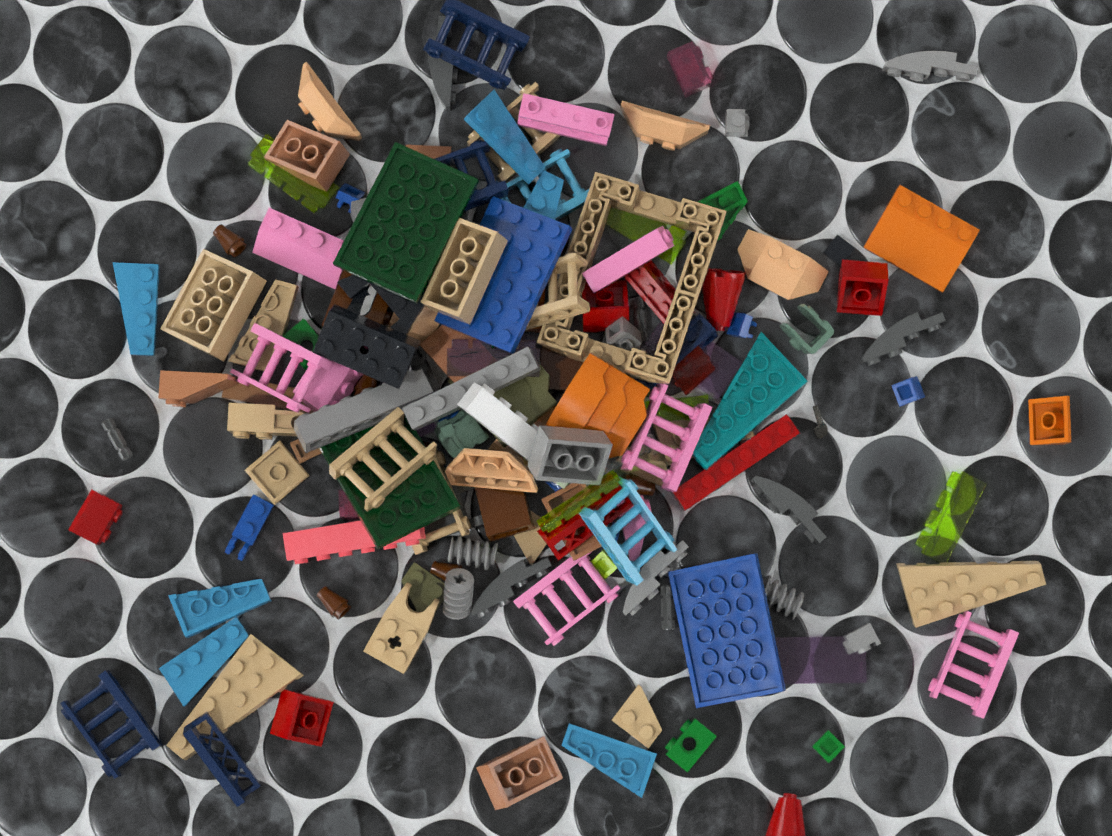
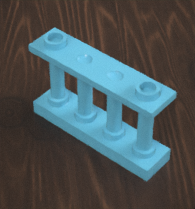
M559 149L550 155L551 158L543 162L544 170L557 164L574 192L572 194L574 198L567 202L560 197L555 216L556 221L584 206L589 189L581 188L565 160L570 157L568 149L564 151ZM520 176L506 183L508 191L518 186L527 202L531 191ZM508 196L502 198V200L511 203Z
M618 477L616 481L622 487L619 492L598 510L595 509L593 511L584 507L578 514L626 581L638 586L644 580L639 572L645 563L662 548L675 552L677 548L673 544L674 538L672 535L663 530L638 494L637 485L631 479L626 480ZM628 496L634 506L610 528L606 527L602 522L604 517ZM640 514L646 523L622 545L618 544L615 540L616 534ZM652 531L658 540L634 562L630 561L627 557L628 551Z

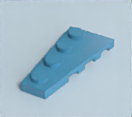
M495 90L487 95L464 118L528 185L545 169L542 161Z

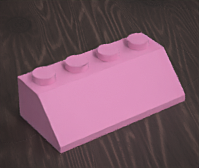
M268 208L259 228L252 253L335 290L343 272L342 269L333 265V261L344 242L343 240Z
M329 360L334 363L331 370L328 371L321 367L320 371H316L302 402L314 412L324 405L339 403L341 399L353 392L354 386L364 374ZM302 378L300 379V381L298 382L297 386H296L295 389L293 390V393H294V394H295V392H296V390H297V388H298V386H299V384H300Z

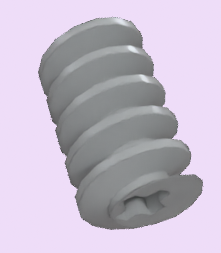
M461 535L458 536L456 541L453 540L452 536L448 562L452 563L456 557L457 564L461 565L465 559L466 566L470 567L474 561L475 568L477 569L483 563L484 570L488 571L491 565L494 567L498 543H495L491 549L489 541H486L483 547H481L480 539H477L474 545H472L470 537L463 543Z
M452 569L446 574L443 613L450 619L459 620L471 613L474 577L466 569Z
M767 575L763 579L767 600H769L768 607L771 608L774 604H777L776 612H780L784 608V616L787 617L792 612L794 620L803 603L804 593L800 592L795 596V588L787 592V584H783L779 588V580L777 579L770 584L771 576Z

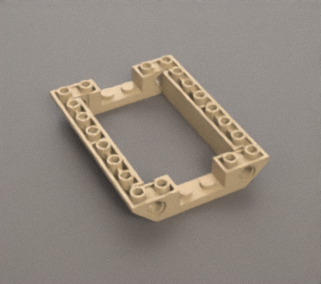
M595 172L568 253H577L588 261L587 266L577 268L578 296L581 297L586 283L582 273L592 266L611 207L695 232L654 354L655 357L635 348L628 351L589 339L588 334L577 330L574 332L569 331L574 316L542 325L537 343L561 356L584 362L592 352L630 377L650 383L670 384L727 211L685 198L681 202L641 191L638 184ZM568 271L560 273L557 282L558 300L565 299L568 296Z

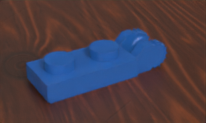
M253 494L232 533L233 537L230 539L225 553L230 554L234 550L238 539L246 542L238 554V559L243 561L251 545H254L274 505Z

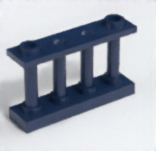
M445 0L440 10L446 16L436 39L432 40L429 38L423 50L433 58H440L489 82L496 89L505 90L511 82V78L505 76V73L515 51L522 52L530 36L458 0ZM454 20L466 26L456 51L443 45ZM478 30L486 35V40L475 61L465 56L464 53L474 31ZM498 40L506 44L507 49L497 71L485 66V62L494 42Z
M478 140L471 143L469 147L435 158V160L448 166L455 164L457 170L469 175L464 161L477 156L487 185L485 188L475 189L464 212L490 203L493 196L499 199L508 196L506 182L496 181L485 154L490 152V145L486 141Z
M105 670L98 675L101 681L97 687L72 705L68 700L60 704L63 707L61 712L68 721L72 720L103 762L104 765L101 766L108 777L113 776L116 779L121 776L118 768L145 748L147 750L150 748L154 751L163 744L110 670ZM104 692H110L114 697L113 704L87 723H84L77 712ZM117 711H124L128 717L126 723L98 743L90 731ZM137 729L142 736L139 738L140 741L111 761L104 750L129 731Z

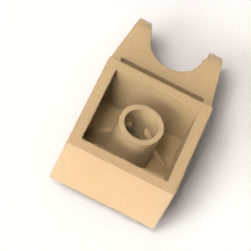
M229 403L227 431L239 439H249V435H256L261 440H272V436L297 437L294 431V420L305 413L280 410L276 405Z
M408 582L385 611L363 651L403 674L409 668L429 632L440 602L439 599L435 598L425 611L416 612L412 610L408 605V596L412 585ZM396 636L400 637L399 642H402L401 646L397 645L394 647L390 639Z

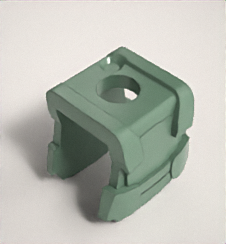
M800 304L797 308L821 332L807 344L787 323L782 322L779 327L791 339L789 343L797 351L801 350L804 354H814L834 334V329L828 321H822L819 318V314L810 305Z
M463 409L456 416L438 422L434 429L439 442L454 459L464 448L472 449L476 444H480L489 438L477 420Z

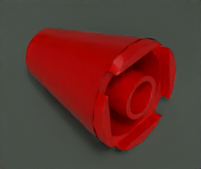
M708 268L702 285L706 320L716 331H725V327H730L746 278V272Z
M784 793L783 797L778 798L765 836H806L802 802L800 799H797V795Z

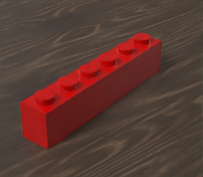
M786 414L719 459L708 470L704 469L679 486L676 492L671 493L682 510L686 511L797 436L800 432Z

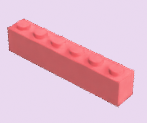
M361 521L283 533L287 561L294 560L295 564L308 563V558L316 557L317 561L331 559L330 554L339 553V557L353 555V550L361 549V554L375 552L376 547ZM424 527L384 546L383 549L397 548V543L405 542L406 546L420 544V539H426Z

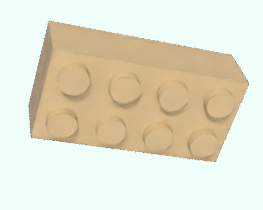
M459 218L422 297L421 303L435 312L470 325L508 240L497 231Z

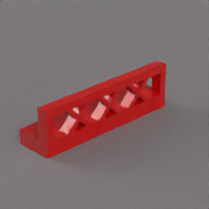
M650 260L624 277L662 323L665 324L676 289Z
M613 477L607 479L537 531L558 561L593 536V533L578 512L584 507L593 511L595 509L598 510L619 492L622 487ZM628 496L624 499L625 502L613 508L604 517L602 522L605 526L633 506ZM580 526H586L582 534L575 535L576 529ZM561 540H567L566 545L557 551L554 545Z

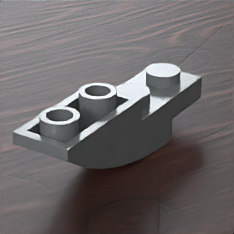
M438 16L437 35L446 16ZM452 26L447 37L452 36ZM446 37L445 42H444V44H443V45H445V46H447V37ZM428 55L435 91L445 110L451 111V105L456 103V91H452L453 82L457 83L458 69H454V65L440 58L436 59Z
M918 312L895 323L883 332L865 351L860 359L861 365L867 363L868 366L881 362L880 357L887 354L890 358L903 353L901 349L907 346L904 338L910 341L920 337L919 332L928 330L931 333L942 328L940 324L946 321L943 312L923 320L920 319Z
M759 476L751 479L754 483L751 487L759 496L763 494L768 500L766 504L774 514L778 512L781 515L789 510L790 514L788 516L796 525L800 523L805 529L803 533L811 543L815 541L819 544L826 538L825 534L812 520L819 513L801 496L770 479Z
M548 557L529 567H526L524 561L521 560L502 572L478 598L471 611L472 615L478 614L479 618L492 612L491 607L497 604L503 607L512 602L511 597L514 596L511 589L512 586L515 585L516 589L529 583L527 578L533 575L539 578L549 573L548 568L552 565Z

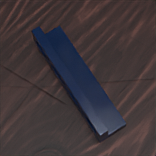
M700 313L689 324L671 380L718 337L715 328ZM634 378L638 382L650 388V391L647 394L648 396L654 386H657V384H663L650 383Z
M204 713L184 727L183 735L237 807L243 804L245 796L259 788L261 784L209 713ZM206 720L211 726L210 735L200 733L196 726ZM211 741H222L225 745L224 753L213 751ZM225 758L237 761V771L226 769L224 766ZM238 777H248L253 784L242 790L238 785Z

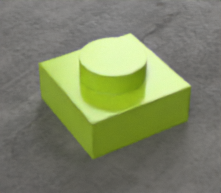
M602 550L591 561L604 580L618 569L605 550Z

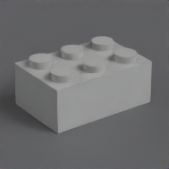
M539 425L527 467L534 478L540 481L600 485L613 444L603 431Z

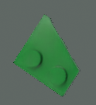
M735 181L697 202L727 211L718 240H720L748 200L739 182Z

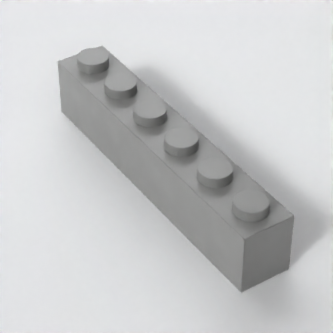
M526 347L402 409L411 428L419 430L461 409L457 404L474 382L480 386L486 384L496 392L541 370L531 348Z
M422 369L418 371L411 370L407 372L405 380L399 389L382 383L381 386L376 388H366L356 396L344 397L339 403L334 405H324L314 413L300 415L294 420V431L305 453H308L374 426L397 407L403 411V407L434 392Z

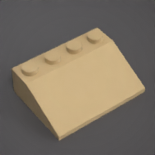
M203 249L160 329L224 362L267 281L253 271Z

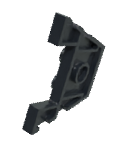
M355 275L337 282L351 299L371 284L399 318L390 328L408 335L416 318L425 307L421 300L429 284L428 282L416 304Z

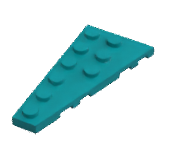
M760 332L753 347L739 368L694 449L693 458L705 470H708L808 382L762 332Z

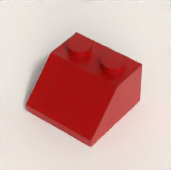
M842 259L838 283L837 312L882 316L889 280L888 263Z
M626 280L615 281L593 293L589 284L585 283L581 298L589 302L590 312L582 314L583 332L605 331V328L622 316L629 321Z
M91 489L68 530L96 545H100L102 542L105 543L111 534L109 529L112 523H117L123 513L121 510L123 505Z
M284 689L280 694L270 734L287 740L322 747L334 702Z

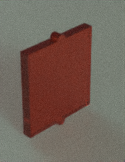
M699 346L693 349L675 366L672 375L675 381L674 385L679 387L686 396L716 369L709 360L710 356L705 354Z

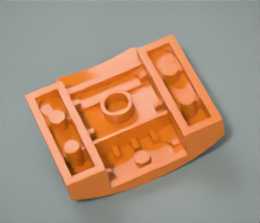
M591 352L564 392L545 426L603 431L613 444L609 458L622 456L647 417L644 399L649 393L650 388Z

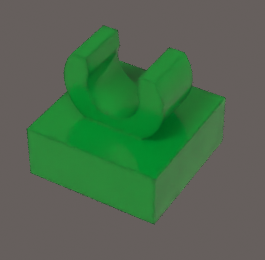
M827 730L811 747L830 763L845 746Z

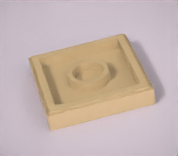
M280 440L245 469L246 473L274 505L310 476Z

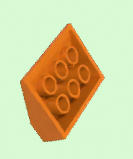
M899 185L863 248L943 293L980 230Z

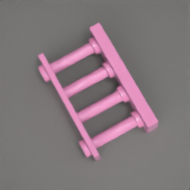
M524 93L517 125L606 146L614 114Z
M254 323L251 332L259 335L257 338L259 341L243 373L235 369H231L230 373L238 376L236 381L248 387L251 383L287 402V408L299 413L300 409L309 413L311 409L301 404V401L316 371H320L321 367L330 371L334 363ZM273 342L275 343L273 347L275 350L260 380L257 381L251 378L266 346ZM288 350L292 352L290 355L292 358L276 390L267 385L283 353L286 354ZM306 359L308 360V368L291 399L284 395L299 363Z
M657 384L649 394L650 402L646 409L647 417L637 431L629 450H626L622 456L621 462L623 465L621 469L628 471L632 470L633 466H636L661 478L663 482L662 489L676 492L713 407L705 403L691 407L665 394L668 385ZM661 402L689 415L691 420L688 427L682 428L657 416L656 413ZM652 423L680 436L681 443L679 447L673 449L648 437L647 434ZM642 445L670 457L672 461L670 468L664 470L639 458L638 455Z
M590 553L573 561L572 557L568 558L513 601L518 608L523 606L524 609H528L550 637L545 641L546 645L551 643L555 646L564 639L562 634L605 600L609 604L619 596L617 591L620 587L617 585L613 589L610 588L590 562ZM576 564L580 567L583 566L604 594L595 603L591 601L571 575L573 572L570 569ZM558 578L566 582L586 608L577 617H574L553 589L552 583ZM540 592L543 595H547L568 623L559 631L555 630L535 604L536 600L534 597Z
M965 611L963 615L959 614L954 626L957 627V630L938 676L931 680L928 691H931L929 696L937 699L938 694L941 693L965 703L973 709L972 715L984 719L1019 633L1011 629H1007L1005 633L991 630L970 621L972 613ZM965 629L996 641L997 645H1000L997 654L993 653L991 655L961 642ZM956 651H961L989 663L988 666L991 669L988 675L982 676L952 663ZM949 671L979 684L980 688H982L979 697L975 696L974 698L944 685L943 682L947 672Z

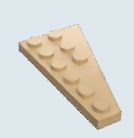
M1039 561L988 562L980 564L976 562H946L940 564L917 563L916 565L896 563L915 628L1046 585Z
M250 634L166 746L182 759H189L197 752L183 735L186 725L208 712L221 731L225 733L230 726L236 722L239 723L268 702V699L273 695L282 692L287 688V685L304 675L258 638ZM206 720L196 726L200 733L210 735L211 726Z

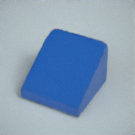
M917 376L891 385L899 407L925 398Z

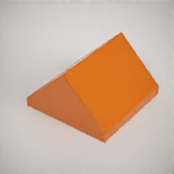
M1070 396L1028 399L1030 445H1063L1070 443Z

